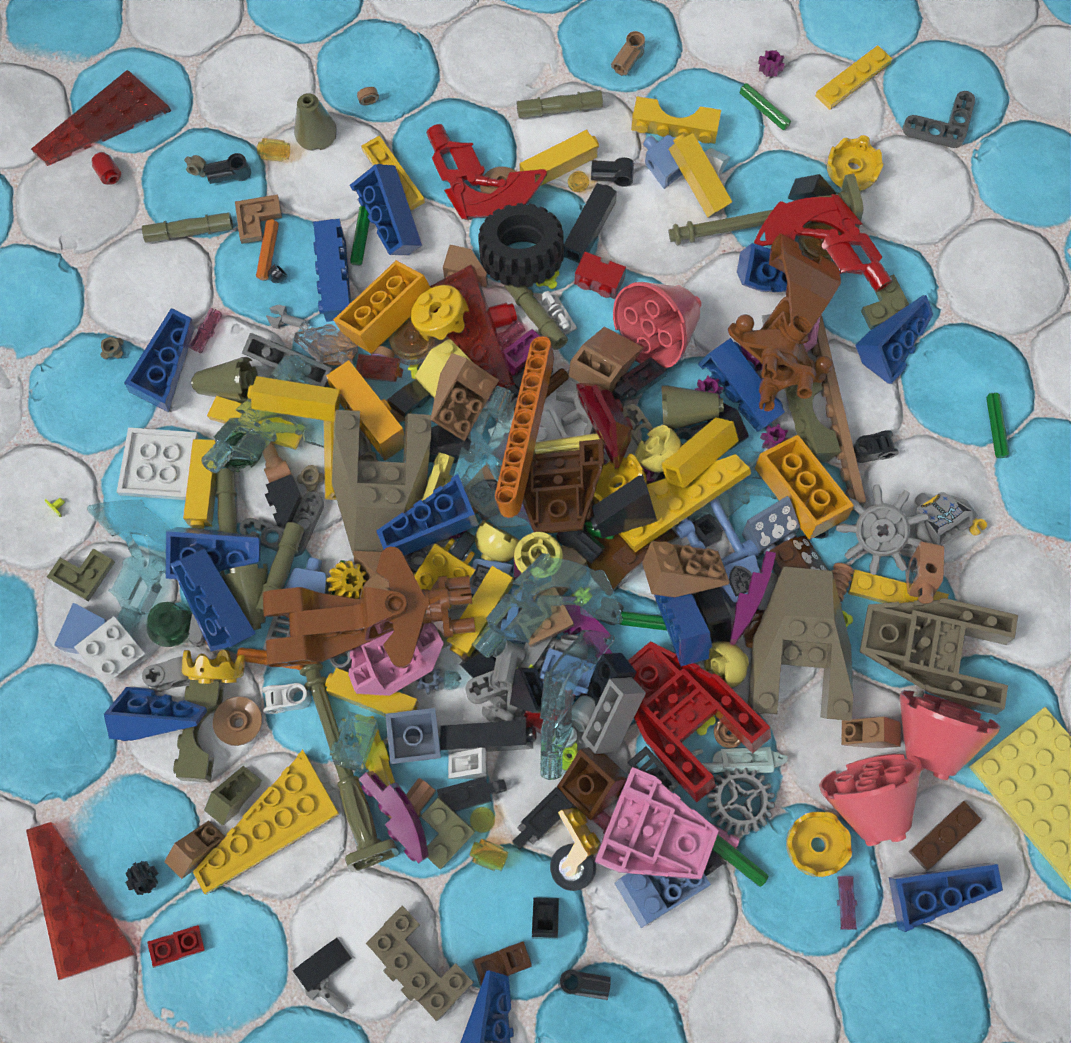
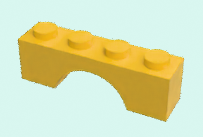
M637 96L631 130L639 133L657 134L662 137L671 135L676 138L682 134L688 136L694 133L698 141L715 144L721 110L700 106L694 114L688 117L677 118L666 114L661 109L657 99Z

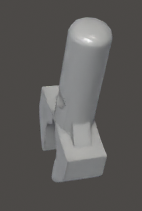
M275 305L269 308L271 313L279 314L281 317L273 318L266 315L270 325L276 329H280V326L285 323L307 329L309 326V321L287 315L286 306Z
M499 696L489 699L494 706L493 708L487 709L484 706L482 707V715L489 722H492L496 717L504 721H513L514 715L504 709L507 703Z
M329 977L320 983L321 990L313 989L307 992L305 989L306 995L311 1000H314L316 997H322L341 1014L348 1008V1005L328 988Z

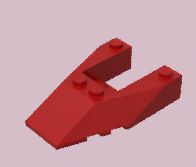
M651 641L628 660L637 671L634 677L635 682L646 692L634 716L642 737L681 787L696 802L700 801L716 787L715 779L682 742L713 715L752 754L771 738V727L719 675L711 674L701 669L695 663L680 666L675 653Z

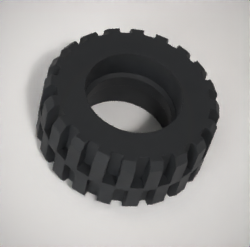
M517 203L515 206H511V204L506 205L504 209L499 208L493 212V215L490 214L479 229L478 241L481 264L491 278L496 281L500 280L503 285L508 286L511 284L513 287L518 288L522 285L532 287L535 283L539 285L545 282L546 278L550 279L560 269L561 263L564 260L562 225L553 213H548V210L541 206L538 208L535 204L530 203L529 205H523V203ZM515 242H531L536 244L525 249L508 247V245Z

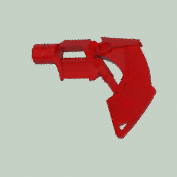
M442 124L433 125L426 132L435 152L432 160L440 178L451 185V188L444 191L461 219L469 220L468 217H488L490 214L493 215L495 210L499 208L504 209V206L509 204L511 206H515L517 203L526 205L547 176L545 169L509 172L506 180L483 176L485 168L481 166L473 150V143L450 141ZM451 152L458 169H448L442 155ZM536 175H541L536 182ZM468 180L472 186L480 185L498 188L491 194L481 193L467 186L464 181Z
M831 194V197L804 198L789 203L780 201L771 211L754 240V244L771 246L780 233L792 240H795V236L801 235L824 239L821 246L828 251L839 267L840 274H863L875 292L881 291L893 282L880 262L882 255L867 234L860 233L859 228L856 227L862 225V222L840 196L836 194ZM809 221L827 224L835 229L803 228V226ZM763 233H765V240H766V241H761V240H760V238L762 237ZM851 245L861 246L871 263L863 264Z

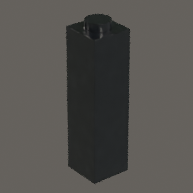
M596 183L564 243L565 258L580 263L584 252H590L616 203L617 191L611 186Z
M527 720L440 726V751L450 754L477 748H486V752L533 749V742L537 738L536 728Z

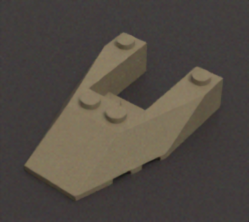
M335 411L332 487L338 502L352 555L354 551L382 552L383 547L376 530L399 514L409 511L416 502L423 498L427 486L431 442V415L407 414L405 416L403 463L358 461L360 411Z
M783 567L767 608L764 610L759 627L753 637L748 705L757 713L777 714L781 664L824 668L820 717L852 721L853 677L851 644L833 572Z
M946 598L933 600L928 604L921 603L919 600L908 603L869 604L866 612L860 653L931 694L973 710L997 715L1005 709L1008 685L959 674L964 636L1007 645L1015 639L1018 615Z

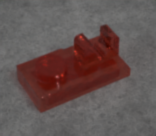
M358 355L356 370L364 379L396 382L397 377L402 378L403 369L399 367L401 360L399 358Z

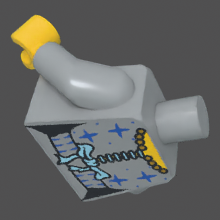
M940 492L932 498L925 493H921L915 498L914 502L919 506L916 509V514L926 513L928 515L927 520L915 524L917 538L923 542L942 546L967 528L975 536L981 534L977 525L981 530L987 528V522L976 518L978 516L964 498L950 496L945 492Z

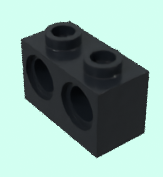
M622 653L602 654L591 677L587 696L593 698L595 706H597L609 679L629 677L634 679L637 671Z

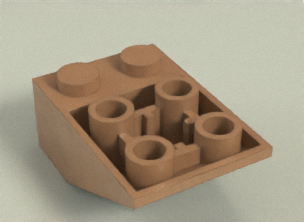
M604 326L587 340L570 361L569 377L580 383L596 384L612 393L620 378L629 370L643 350V347Z
M451 353L440 373L430 420L465 441L499 380L467 358Z
M651 541L642 562L650 591L653 595L679 597L725 586L730 582L719 552L713 549H701L689 545L682 546L668 542Z

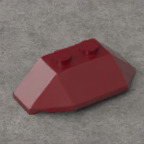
M578 383L576 384L577 396L599 439H603L604 449L614 469L620 467L631 442L630 431L633 430L632 423L629 417L624 418L620 400H615L610 391L596 384Z

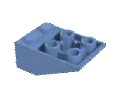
M627 873L614 883L640 928H643L711 885L704 873L702 879Z

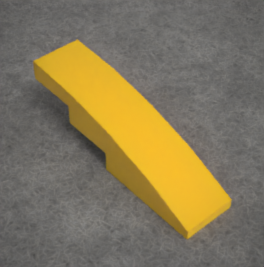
M219 396L215 397L207 414L210 420L230 425L235 430L252 434L256 439L266 442L271 441L274 444L295 450L305 431L303 427L261 410L251 409L250 406Z

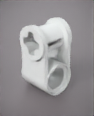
M299 683L271 685L262 688L266 699L265 714H278L285 711L305 709L311 703V693ZM303 691L302 699L294 702L293 697L295 693Z

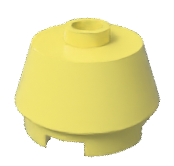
M533 532L526 535L518 542L514 551V560L517 568L525 576L533 579H544L553 575L559 569L563 559L562 549L558 541L544 532Z

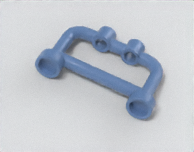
M717 497L710 501L709 504L735 551L721 559L723 565H728L754 554L757 557L759 552L756 545L750 539L743 543L740 542ZM685 518L679 522V525L675 526L678 536L681 539L687 537L691 544L690 546L706 549L704 544L699 541L695 533V527L688 518Z

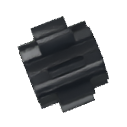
M147 861L133 863V866L128 868L125 873L128 878L125 883L129 891L134 889L137 895L151 893V890L156 888L158 884L155 876L159 873L155 866L150 867Z

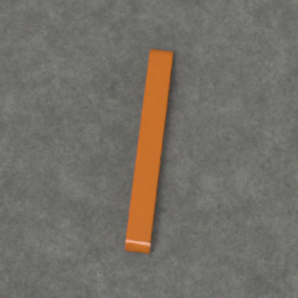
M544 336L535 338L530 344L495 492V500L502 516L507 518L516 516L522 507L553 368L554 353L551 341Z

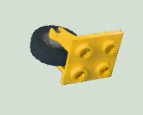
M466 531L458 542L451 538L444 548L435 543L414 575L419 587L431 590L440 576L453 578L469 575L470 579L476 569L468 565L475 555L469 549L476 537Z
M576 807L558 812L575 843L560 847L554 853L550 863L551 875L556 884L569 891L581 890L592 882L596 874L594 855L598 853L599 846L601 845L597 835L594 832H590L586 825L588 823L586 816Z

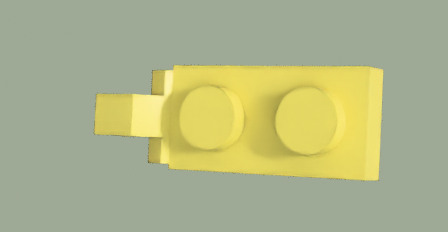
M438 453L434 461L432 473L428 478L422 501L433 494L436 488L439 486L443 487L451 481L452 476L449 474L454 457Z

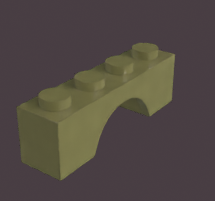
M813 383L812 396L806 399L798 397V384L784 388L797 434L819 462H829L840 454L841 450L835 431L825 427L817 419L813 410V399L822 390L821 383Z
M190 680L189 686L185 688V700L206 707L207 712L197 726L183 729L182 734L178 736L177 748L180 750L178 759L174 761L173 772L176 774V778L181 781L211 783L214 758L201 748L198 733L205 718L214 713L223 702L225 686L220 681L214 680V683L204 684L198 683V680Z

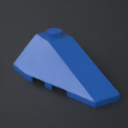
M126 687L104 713V719L109 739L133 741L197 726L206 714L207 709L185 700L173 701L172 696L167 694L162 697L155 695V690L149 688Z

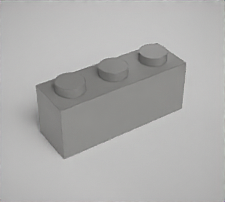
M632 677L608 680L581 738L594 754L617 752L646 694Z

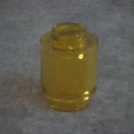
M263 138L262 142H258L257 154L261 155L262 160L283 162L284 160H289L290 143L280 139Z
M481 838L479 843L474 842L469 856L473 857L472 863L495 872L496 869L499 871L503 870L509 852L505 851L504 847Z

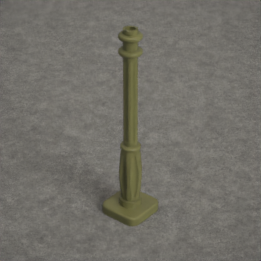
M848 174L844 177L842 189L838 195L861 221L863 201L855 175ZM772 210L694 225L691 221H688L684 227L673 224L672 229H668L670 242L680 245L681 240L689 239L693 243L697 237L761 226Z
M321 663L304 665L300 670V675L306 676L307 682L304 684V687L312 693L340 780L337 786L340 789L344 811L358 845L356 846L357 851L345 856L347 867L351 872H356L399 855V851L394 840L381 841L380 838H377L368 802L359 783V778L354 776L325 690L327 678L321 677L320 674L323 665Z

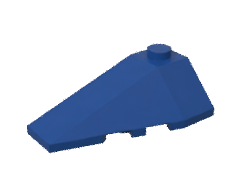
M751 243L740 252L737 274L743 286L760 292H786V273L769 265L771 249Z
M922 295L869 331L855 345L862 364L888 384H892L907 366L905 361L908 355L913 354L916 349L914 343L917 337L923 335L933 316L927 295Z
M175 527L166 531V579H177L170 563L202 549H205L210 555L218 572L260 562L261 537L198 528Z
M486 971L460 1043H511L510 1038L514 1037L513 1028H509L508 1013L511 1010L509 976Z

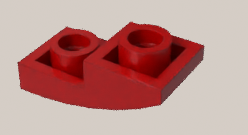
M199 925L147 941L153 968L205 951Z

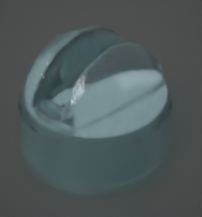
M445 670L444 690H455L461 685L459 673Z

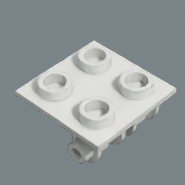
M544 292L542 294L543 298L539 303L544 307L550 318L555 319L565 335L576 330V325L556 293ZM523 309L516 312L527 332L533 329L540 336H543L538 332L537 326L529 319Z
M114 616L74 647L105 685L145 654L140 645L129 635Z

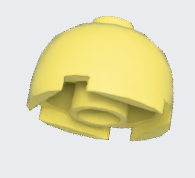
M666 425L657 426L647 434L649 438L645 444L641 440L635 451V457L640 465L649 471L663 472L661 463L676 453L682 446L677 434Z
M482 520L475 534V544L482 553L481 558L502 563L513 559L515 548L520 540L502 529L493 528V524Z
M727 641L712 643V648L709 649V659L704 660L705 670H711L712 674L719 675L731 688L740 685L744 681L749 666L747 655L737 645H731Z

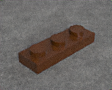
M962 801L908 852L928 871L982 819L965 801Z

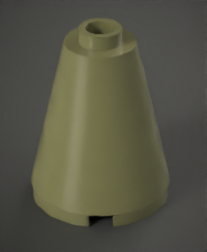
M306 93L297 100L294 135L299 145L310 151L318 148L320 150L326 149L336 139V124L319 99L314 94Z
M241 357L197 371L192 377L191 385L201 395L219 396L233 401L251 403V399H248V389L250 385L254 384L256 376H258L256 366H251L249 362L252 361L251 358Z
M669 385L661 386L663 425L672 430L719 417V412H724L723 398H718L717 393Z
M258 564L230 568V574L226 575L224 570L220 572L221 577L253 630L261 629V624L266 622V617L264 618V615L258 613L256 607L263 590V584H266L268 579V564H263V568L258 569Z

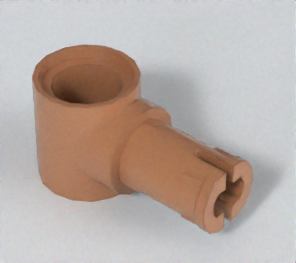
M268 441L260 445L266 461L264 471L269 483L291 474L286 460L278 456L273 442Z

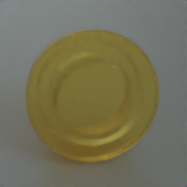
M575 171L568 178V187L574 192H583L589 186V178L582 171Z
M479 807L472 812L470 824L475 831L486 833L493 828L495 816L490 809Z

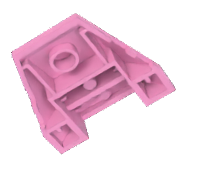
M433 623L424 624L412 662L406 668H398L393 665L383 647V644L394 631L350 651L352 666L349 668V677L354 691L357 694L390 696L433 671L444 644L436 626Z
M632 767L602 839L595 863L619 873L702 879L719 830L697 811L688 807L680 800L681 798L677 794H673L657 777Z

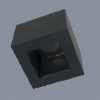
M710 513L692 522L695 527V533L705 548L721 539L723 530Z

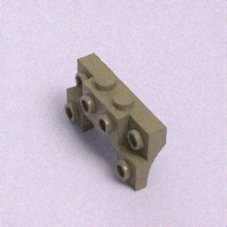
M402 905L366 942V945L386 966L383 972L393 982L397 979L404 986L401 989L402 993L410 1001L415 998L435 1021H438L474 982L456 963L442 977L435 972L407 941V938L420 924Z

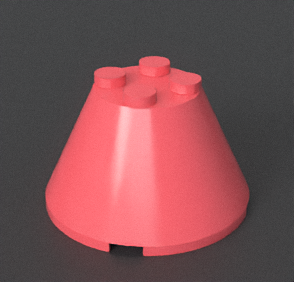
M648 282L632 283L624 287L615 299L613 306L615 330L619 329L621 336L643 347V350L636 358L638 363L641 364L651 357L664 368L672 367L684 355L699 322L701 300L680 285L674 286Z
M903 690L900 693L899 699L906 758L912 760V756L917 757L921 764V771L924 768L933 771V775L937 778L948 780L949 776L956 775L999 733L1001 728L994 720L989 719V722L980 719L981 713L952 701L925 693L923 698L913 696L914 691Z
M887 754L849 763L846 765L847 770L836 774V771H832L821 780L819 784L821 794L856 833L865 840L867 846H874L881 841L890 839L892 842L902 841L906 839L905 833L912 827L921 774V764L917 757L912 756V760L905 759L904 754Z

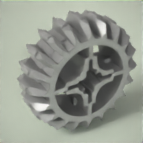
M735 768L732 775L728 770H725L724 778L720 775L715 777L718 783L712 789L715 793L709 792L707 794V798L714 801L709 802L707 808L716 809L710 816L714 818L719 815L720 819L716 824L720 826L723 822L727 823L725 827L726 832L732 826H734L735 835L740 833L741 828H743L745 835L750 834L749 826H751L754 832L759 831L757 822L765 826L767 821L764 817L771 818L773 815L767 809L775 807L773 802H768L769 799L775 797V794L766 793L771 788V784L768 783L763 786L762 782L765 780V776L762 775L759 779H756V770H753L748 775L747 768L743 769L742 774H739L738 769ZM735 781L746 782L755 789L745 791ZM728 784L731 800L722 806L721 793L724 786ZM738 795H740V798L742 796L745 798L750 796L744 803V806L737 803L732 805L738 798ZM759 796L760 809L756 817H754L751 800ZM737 810L747 820H736L726 812Z

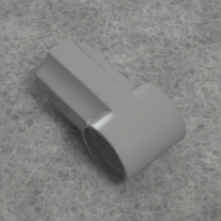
M500 638L492 650V655L496 658L492 686L498 690L508 691L513 687L515 670L522 663L525 651L508 639Z

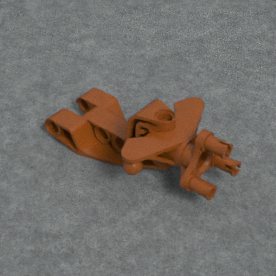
M781 233L775 238L771 246L769 265L786 273V297L780 300L760 330H752L754 320L747 314L739 316L736 323H732L728 327L729 335L763 365L761 371L763 379L759 385V393L761 395L759 407L763 409L764 406V411L773 410L777 393L792 385L798 384V397L803 399L811 397L813 383L823 382L826 374L833 368L832 359L828 356H821L816 362L810 359L804 343L809 341V332L841 284L839 267L836 263L822 255H819L817 258L814 257L813 260L803 256L802 251L799 249V243Z
M390 546L382 551L376 572L389 582L390 590L364 587L361 599L319 593L303 587L265 591L262 593L264 618L266 616H286V618H289L290 637L266 641L267 666L284 667L319 664L394 631L383 644V647L393 665L398 668H406L412 662L424 624L433 623L444 638L453 637L454 634L475 633L474 617L452 620L448 614V608L452 605L472 604L469 575L453 578L440 576L431 590L421 589L402 552L398 548Z

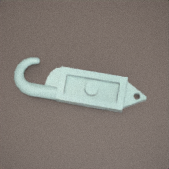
M760 747L753 754L747 748L721 749V751L714 754L713 763H702V765L710 773L723 772L724 774L725 770H728L730 774H734L735 768L738 769L739 774H742L745 768L748 770L747 773H752L753 770H756L757 773L774 772V769L786 763L788 756L771 751L770 747ZM696 749L691 753L694 756H697L699 754H702L703 750Z

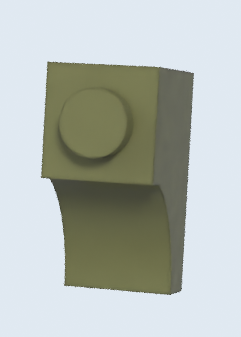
M242 766L211 792L204 811L221 825H225L240 811L252 793L260 787L262 780L245 766Z

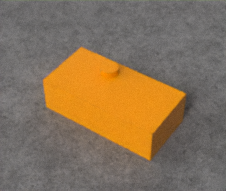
M396 260L333 320L344 338L372 354L411 316L412 307L419 295L431 287L423 274Z
M349 360L326 375L330 388L340 389L341 406L345 410L360 411L359 429L384 461L404 448V430L390 411L392 409L385 399H379Z
M798 434L760 453L755 470L779 501L786 496L790 498L800 528L809 540L848 519L854 507L853 503Z

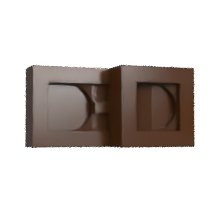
M523 941L472 961L480 987L486 971L509 976L532 967Z

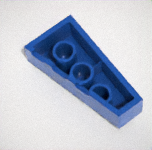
M375 164L349 185L352 191L357 192L359 196L357 200L360 205L365 206L369 215L367 217L371 223L376 225L378 229L377 234L389 255H410L422 246L396 166Z
M340 218L313 221L315 235L313 245L315 255H317L315 268L316 274L319 275L317 291L318 294H321L322 299L318 301L319 313L324 314L326 322L334 321L333 319L351 303L346 240Z
M171 308L124 382L129 393L168 413L195 329L192 318Z
M731 338L708 353L698 363L702 370L707 368L711 372L710 378L714 380L719 379L718 383L724 387L725 396L733 403L737 402L740 405L738 406V411L757 432L785 413L783 404L777 397H775V407L773 410L764 411V406L763 409H760L761 395L759 393V385L762 378L755 372L754 364L744 357L740 345L735 341L733 342Z
M456 474L449 483L443 487L439 486L429 497L423 501L419 500L409 511L399 514L376 530L383 550L390 546L396 547L405 556L478 526V521L459 475Z
M205 549L170 563L211 652L231 647L256 634Z
M692 594L679 597L654 595L680 666L709 659V649L712 648L710 631L696 605L694 596Z
M994 863L888 877L898 930L904 932L912 930L923 923L933 921L944 914L959 910V908L970 903H975L1003 891L998 864Z

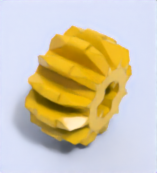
M352 561L339 562L335 565V568L328 571L332 576L326 580L332 585L328 591H335L334 595L358 599L363 586L367 582L363 579L367 572H360L361 565H353Z

